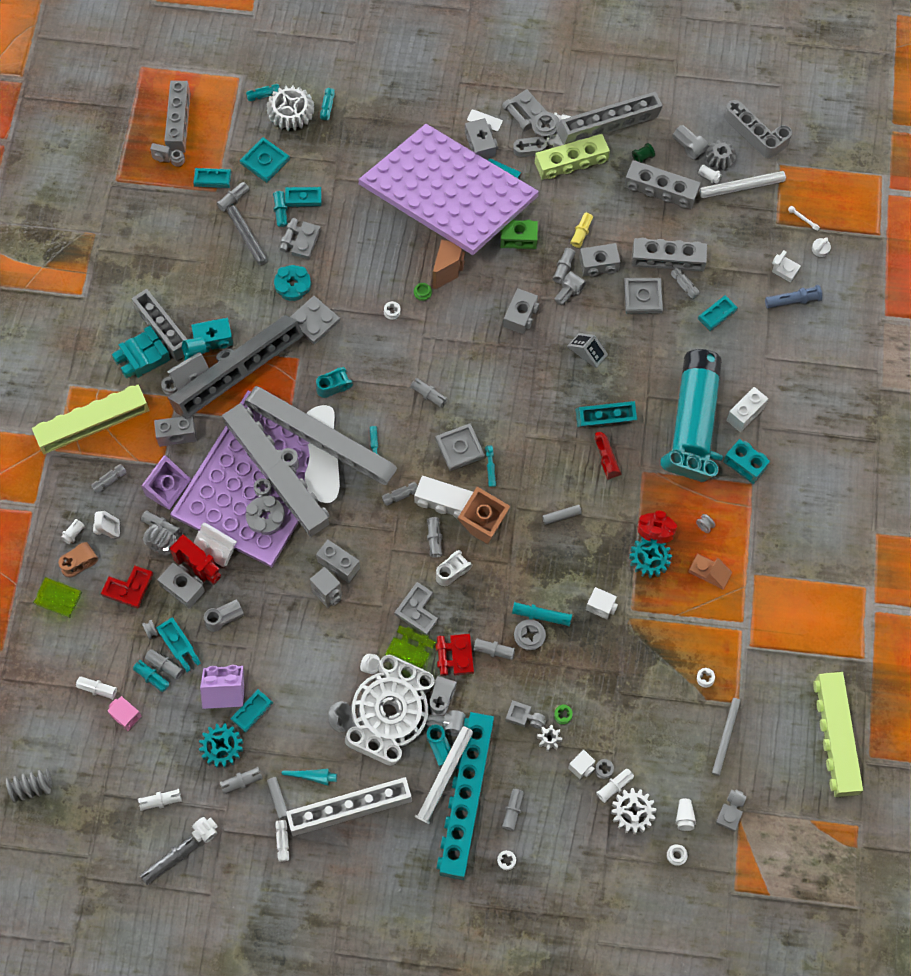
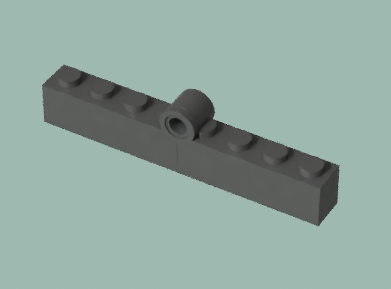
M284 315L235 351L233 349H225L219 352L216 356L218 363L168 397L174 411L188 419L304 335L298 321Z

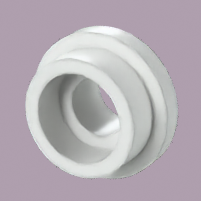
M672 845L668 849L667 859L671 864L680 866L686 862L688 853L682 845ZM678 852L680 853L681 857L679 859L674 858L673 853Z

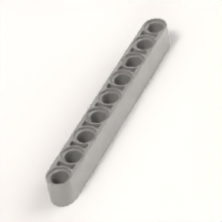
M258 386L254 387L244 401L250 409L383 485L388 484L397 470V467L390 461Z

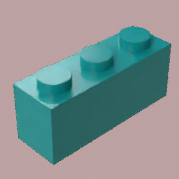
M635 401L585 406L575 409L577 427L637 420Z

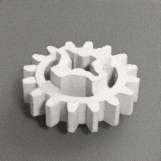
M631 788L629 794L626 790H623V797L617 795L616 799L618 802L612 803V806L616 808L611 811V814L616 815L613 822L619 821L618 828L620 829L624 826L625 833H628L630 829H632L633 834L637 833V829L643 833L645 831L644 826L650 828L652 825L650 821L655 820V816L652 814L656 812V808H651L654 800L648 801L649 794L643 796L641 789L638 793H635L634 788ZM629 799L627 806L620 807L625 800ZM631 807L638 811L636 815H633V812L630 811ZM647 815L646 819L639 823V818ZM622 817H625L630 823L626 822Z

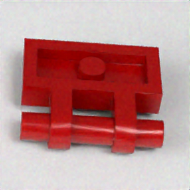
M470 634L450 635L451 643H445L444 636H437L435 647L438 652L439 661H437V668L440 669V676H447L448 668H453L454 676L474 674ZM446 651H452V660H447Z

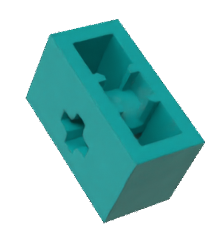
M228 317L191 325L193 337H202L205 340L206 352L217 348L225 349L234 345Z

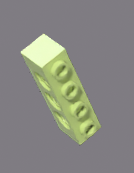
M603 134L537 152L535 153V165L542 180L552 179L557 175L569 174L574 170L586 169L595 164H603L608 161L610 150Z

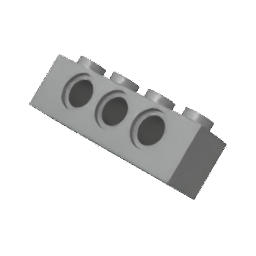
M170 81L165 131V145L170 147L171 151L180 150L185 153L191 94L188 81Z
M633 160L626 175L624 187L632 191L642 192L650 197L662 199L665 202L677 204L683 208L692 209L701 182Z
M634 238L632 247V266L661 269H675L679 267L681 270L702 272L705 270L707 262L706 243Z
M148 289L131 298L135 310L146 324L152 327L176 361L184 357L182 341L187 340V338Z

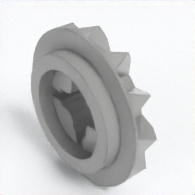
M541 112L533 118L532 130H534L536 135L539 134L541 137L548 136L550 138L552 134L557 132L560 124L559 118L551 112ZM542 123H544V124H548V123H549V127H546V126H545V127L543 128V124H542Z
M524 620L515 628L514 639L518 646L526 651L536 650L545 641V629L538 621ZM527 628L531 634H535L532 642L528 637H524L527 635Z

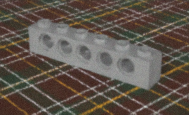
M652 92L562 119L557 133L563 145L658 118L663 105L657 93Z

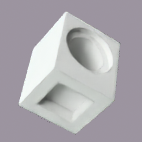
M595 587L587 603L586 610L608 619L610 614L614 615L618 606L615 603L617 596Z

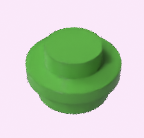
M419 283L414 288V296L420 301L428 300L432 295V289L426 283Z

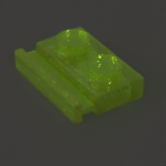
M45 577L33 603L44 609L71 618V613L75 609L82 592Z

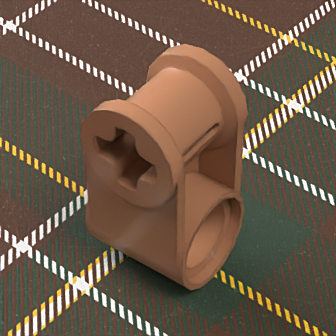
M84 542L65 555H62L58 564L64 576L74 577L86 568L93 566L98 561V557L90 545Z

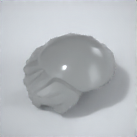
M336 702L330 707L328 721L330 726L337 732H346L354 727L351 715L352 706H349L347 702Z

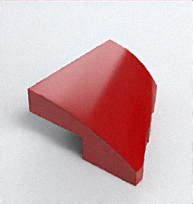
M596 432L594 440L601 454V465L607 480L622 475L607 436L603 432Z

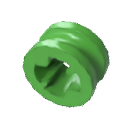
M559 705L554 713L556 722L562 725L568 724L572 719V709L567 705ZM559 711H561V712L567 711V716H569V717H568V718L563 717V718L561 719V718L559 717V716H560V713H558V712H559Z

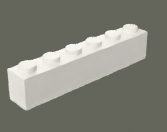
M406 777L286 811L292 836H296L412 802V797Z

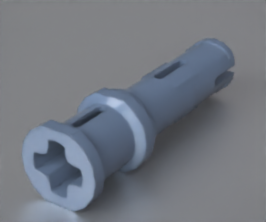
M815 285L813 288H800L797 292L765 297V305L768 309L799 302L806 304L808 301L813 300L822 301V290L820 285Z

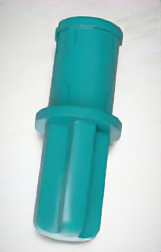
M283 191L273 193L275 204L273 211L276 213L278 227H286L288 224L286 214L288 208L285 205V194Z
M139 660L134 665L133 671L141 675L146 683H151L161 692L167 690L170 685L169 682L157 674L156 669H151L142 660Z

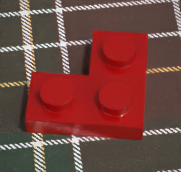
M134 565L127 583L108 576L101 595L138 609L154 574L152 571Z

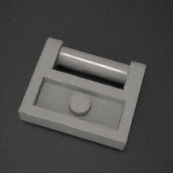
M527 89L502 104V107L509 111L519 122L523 131L532 127V120L537 114L547 112ZM514 106H517L529 120H525Z

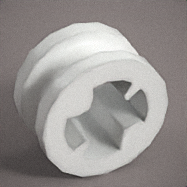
M394 301L386 303L384 306L385 317L391 320L398 318L400 315V305ZM390 308H394L393 314L390 313Z
M709 668L699 670L697 674L698 684L705 688L712 686L715 680L714 672ZM704 673L706 676H711L709 682H706L705 679L701 680Z
M507 850L501 852L497 859L498 865L503 870H511L516 864L515 855ZM504 855H507L508 858L512 857L511 865L507 866L506 863H501Z

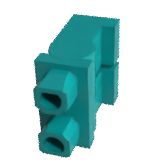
M151 326L144 328V332L136 337L118 344L119 350L112 354L113 360L117 365L124 361L128 363L121 367L125 378L133 375L139 378L142 374L170 361L169 352Z

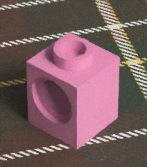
M122 696L112 701L109 705V715L127 731L142 717L140 712Z

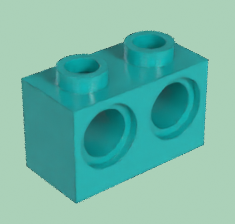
M741 439L728 451L723 461L753 485L770 463L765 454L757 452L752 448L751 444ZM737 452H740V453H742L744 456H743V457H739L736 453H737ZM751 464H757L759 468H754Z

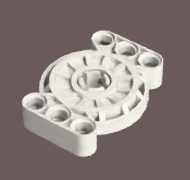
M385 655L378 665L379 673L367 678L354 695L351 715L355 727L348 730L345 736V743L348 747L392 766L397 764L401 758L402 750L400 747L411 743L417 738L426 724L428 703L424 693L431 690L434 685V677L431 673L393 655ZM390 662L393 669H385L383 663ZM401 671H409L411 677L404 678ZM426 679L429 682V686H422L419 680ZM375 680V682H373L369 686H366L369 682ZM362 691L361 699L356 701L358 694ZM421 702H423L424 712H422V703H421ZM387 704L393 705L397 711L395 715L389 716V718L385 716L386 714L383 711V706ZM355 707L358 708V718L356 717ZM420 719H423L422 725L420 729H418L417 724L419 723ZM411 733L414 734L411 738L405 741V738H407ZM350 734H358L360 741L353 742L350 739ZM368 743H377L378 750L373 751L369 749ZM387 751H394L397 758H388Z

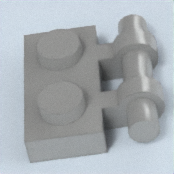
M292 218L286 226L285 236L280 241V251L286 252L287 248H292L291 253L293 256L309 260L321 228L318 225L304 221L302 226L298 227V220ZM293 234L298 235L296 241L291 240Z

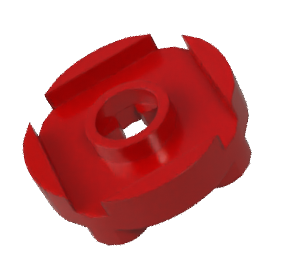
M657 510L655 513L641 515L637 530L640 536L648 541L654 539L657 540L656 543H667L673 540L677 524L670 517L666 516L664 511Z

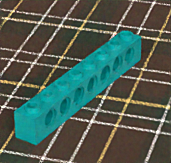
M470 712L469 718L465 717L464 727L471 729L473 732H479L482 737L478 740L470 738L462 757L456 765L459 773L458 777L454 776L452 784L455 794L454 797L450 796L448 808L452 810L450 817L446 816L444 828L448 829L446 837L442 836L440 849H444L443 857H438L436 869L440 870V876L459 880H464L494 716ZM474 751L478 754V757L470 759L467 754ZM466 771H472L475 776L472 779H466L463 774ZM462 791H468L471 796L468 799H463L459 794ZM462 810L467 813V817L458 819L455 814ZM454 831H461L463 837L459 840L452 837ZM457 851L460 856L456 860H451L448 857V853Z

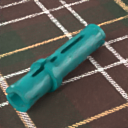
M514 602L512 614L529 617L531 620L534 618L570 627L572 614L539 608L534 604L530 606Z

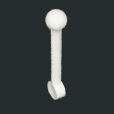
M790 206L788 208V211L790 213H794L795 215L800 217L802 220L811 225L813 229L817 231L819 230L820 227L817 224H814L809 219L804 217L802 214L797 212L795 210V207Z

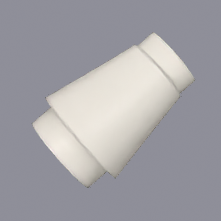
M686 798L680 799L676 825H678L679 830L691 831L696 824L692 801Z

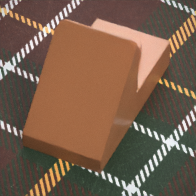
M697 554L689 569V573L723 590L732 574L731 570L719 558L714 562L700 554Z

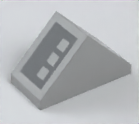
M578 333L567 345V348L595 368L608 356L595 335Z

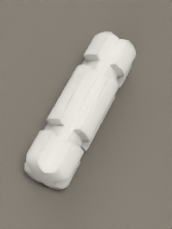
M286 820L276 821V831H278L276 833L277 849L279 850L277 854L280 862L289 860Z

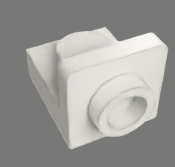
M783 250L781 255L777 254L772 262L774 265L772 272L791 282L801 265L786 258L787 252Z

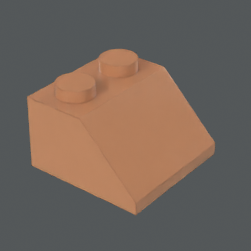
M441 240L433 269V289H438L458 278L459 272L464 270L466 252L451 241Z
M476 487L457 519L471 535L489 544L510 506L481 488Z

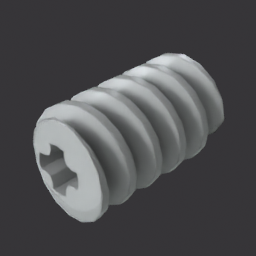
M46 768L45 775L42 774L41 770H38L36 777L33 772H30L28 779L24 773L21 775V780H18L15 775L13 776V782H10L7 777V791L12 801L17 802L19 797L21 800H25L27 795L29 798H34L35 793L40 797L43 794V790L47 795L50 794L52 780L49 769Z

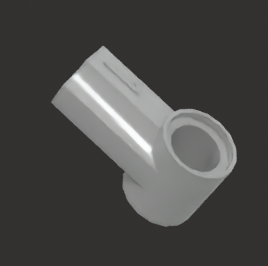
M680 125L672 135L685 148V152L691 159H696L709 147L707 141L702 136H695L684 125Z
M236 599L217 609H208L204 614L205 626L209 631L216 632L223 625L244 616V613ZM213 617L218 618L214 623L209 622V619Z

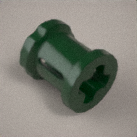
M646 143L644 147L633 150L632 157L634 161L643 163L644 160L655 157V151L651 144Z

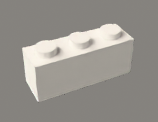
M422 476L414 495V500L422 508L429 507L435 509L440 514H451L457 519L473 492Z

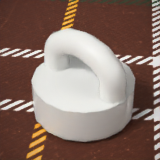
M828 238L816 239L812 245V252L818 257L827 256L831 249Z
M366 654L360 665L361 671L368 674L378 672L380 658L375 654Z

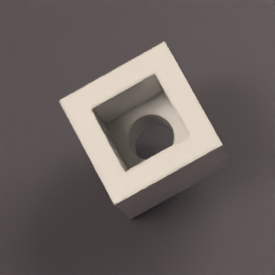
M583 750L569 764L568 769L579 779L583 776L587 778L595 769L593 767L595 760Z

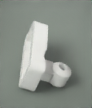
M98 511L95 513L93 533L97 535L104 534L110 538H118L120 535V521L106 511Z

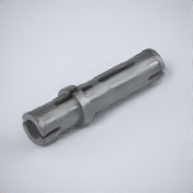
M189 836L188 839L177 847H172L171 852L141 873V878H143L146 885H149V883L175 863L183 861V857L197 848L198 845Z

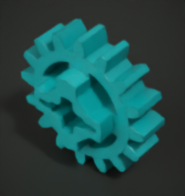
M643 537L641 538V543L636 540L635 547H631L630 551L632 553L629 555V559L632 560L630 565L636 566L635 572L642 571V577L647 573L649 578H652L653 574L659 577L660 571L665 573L666 567H670L671 562L669 560L672 558V555L668 554L671 548H665L666 543H656L657 540L653 539L648 541Z
M225 723L222 728L216 724V729L213 730L211 727H208L209 733H202L205 739L199 740L200 745L203 746L199 748V751L204 753L201 757L203 760L208 759L207 763L209 766L214 762L216 768L220 764L227 768L228 762L234 765L233 759H240L238 752H243V748L239 745L243 744V740L238 739L241 735L239 732L234 733L235 728L233 726L228 729ZM232 738L234 740V749L230 746ZM209 743L212 746L211 753L208 752ZM224 743L225 747H220L218 749L217 744L222 745Z

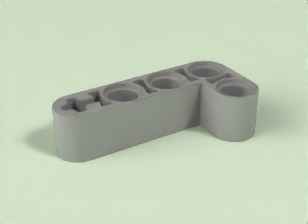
M732 100L727 104L725 112L726 121L762 156L772 158L788 146L792 135L790 127L781 125L771 132L741 102Z

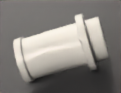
M704 164L698 172V175L710 180L712 184H718L722 177L720 171H714Z
M75 519L71 526L62 532L61 539L67 544L74 543L75 537L85 528V525Z

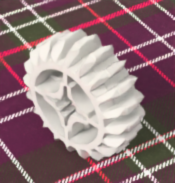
M285 86V89L279 88L278 92L273 91V96H269L267 114L275 127L279 125L281 130L286 127L287 131L290 128L296 131V127L299 126L302 129L303 124L308 125V120H312L314 102L306 90L302 91L300 87L295 89L294 86L291 88Z

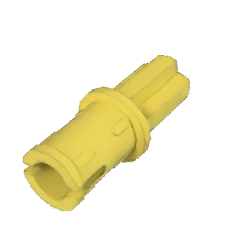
M584 213L580 224L575 227L576 231L570 242L572 246L576 248L582 246L585 236L589 233L588 228L593 219L592 214Z

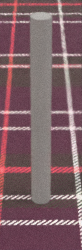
M732 699L713 767V775L720 776L740 705V699Z

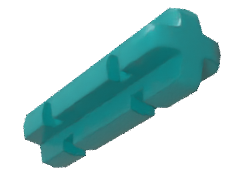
M279 84L271 85L272 87L255 89L256 91H247L248 101L271 96L273 91L278 92Z
M333 88L325 89L322 110L320 112L321 120L327 121L330 118L335 95Z

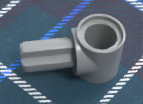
M570 271L562 282L563 289L555 297L557 304L563 305L571 295H578L585 287L586 281Z
M456 710L449 711L445 716L428 714L426 726L440 725L446 734L457 737L464 726L466 715Z

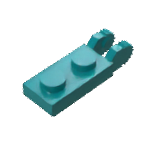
M173 617L156 627V630L186 672L190 671V666L183 659L184 656L190 654L197 666L201 664L194 652V648Z

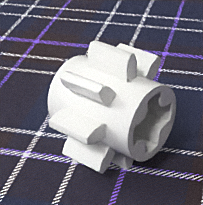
M552 725L548 729L542 727L543 735L537 734V739L541 740L539 747H546L547 752L552 747L557 750L558 745L556 742H562V738L558 737L560 729L555 731ZM548 735H552L551 742L547 741Z
M202 817L193 824L192 828L195 831L192 832V835L198 842L203 840L207 843L217 835L215 829L218 826L212 818L206 820L205 817Z

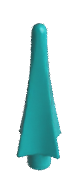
M329 769L281 772L285 776L302 778L329 786V781L337 782V774L329 772Z

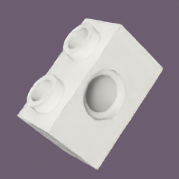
M753 387L729 411L726 421L741 432L765 408L768 398Z

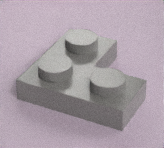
M416 582L394 612L395 616L427 636L438 622L437 617L423 609L433 596V592Z

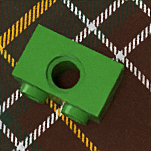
M514 219L501 230L500 248L536 249L538 221H519Z

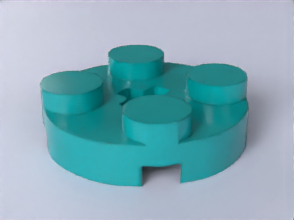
M289 265L281 267L274 278L275 290L285 300H300L311 289L310 275L306 268L302 266ZM291 280H295L298 283H295L294 286H291V284L288 282Z

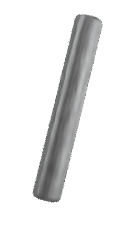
M234 205L228 207L227 211L258 265L265 264L267 258L238 209Z

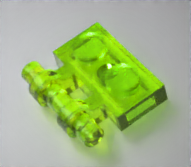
M399 625L397 633L403 635L401 640L393 637L385 655H393L423 669L430 653L424 651L425 646L433 648L435 641L429 639V636L425 634L420 635L414 632L412 628H405ZM409 639L419 642L418 646L415 647L409 644Z

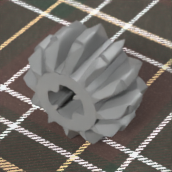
M719 140L716 141V144L712 142L706 150V162H709L710 167L715 166L716 170L721 168L724 171L726 167L730 168L732 163L735 162L736 149L732 148V144L727 145L726 140L723 143Z
M157 525L150 526L143 537L145 545L154 552L163 555L170 554V547L177 541L176 536L172 532Z

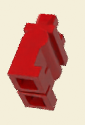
M182 534L170 547L173 560L179 565L185 562L193 569L194 574L203 583L208 580L215 585L221 578L220 570L215 565L214 558L210 554L206 556L205 552L185 535Z

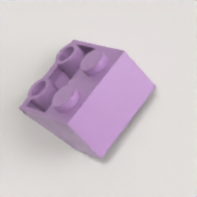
M229 665L227 667L209 666L203 668L200 686L202 709L243 706V666Z

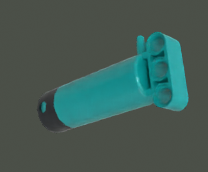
M694 349L688 351L684 356L672 451L665 454L660 460L664 470L700 482H705L718 473L717 464L710 460V458L719 461L723 458L717 452L711 451L722 363L721 357L711 350Z

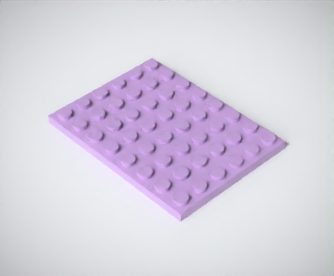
M428 124L422 126L360 177L358 183L471 255H474L533 202L539 194L538 190L478 154L476 155L473 151Z
M249 390L240 402L245 408L248 407L244 401L251 393ZM250 409L254 417L252 418L254 421H259L264 428V434L266 436L270 435L273 439L276 450L280 449L282 451L285 448H291L297 452L299 467L296 470V476L305 481V472L310 458L309 442ZM227 426L223 429L170 514L172 518L198 531L201 529V524L207 523L237 541L233 549L271 568L299 523L271 486L272 491L269 496H273L278 500L285 512V519L281 528L270 535H262V533L254 532L249 528L246 521V507L254 499L259 498L255 494L254 483L258 479L266 478ZM260 485V491H265V485ZM263 512L260 518L264 517L266 520L269 518L268 515L270 513Z

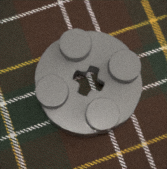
M273 496L256 498L246 507V521L249 528L254 532L270 535L277 532L284 522V508ZM263 512L270 513L268 519L260 518Z

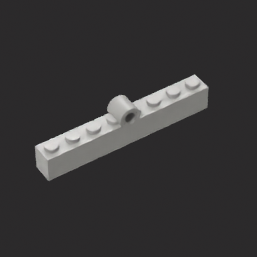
M242 403L222 415L224 424L264 477L270 482L273 489L307 534L312 537L329 525L328 517H330L328 511L318 505L319 501L313 492L309 493L306 489L308 486L305 481L296 476V470L299 467L297 452L291 448H285L282 451L280 449L276 450L273 439L270 435L266 436L264 434V428L261 423L254 421L252 418L254 417L253 413L248 407L245 408Z

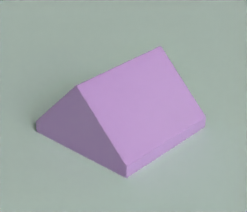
M163 456L142 484L145 496L170 510L192 479L167 456Z

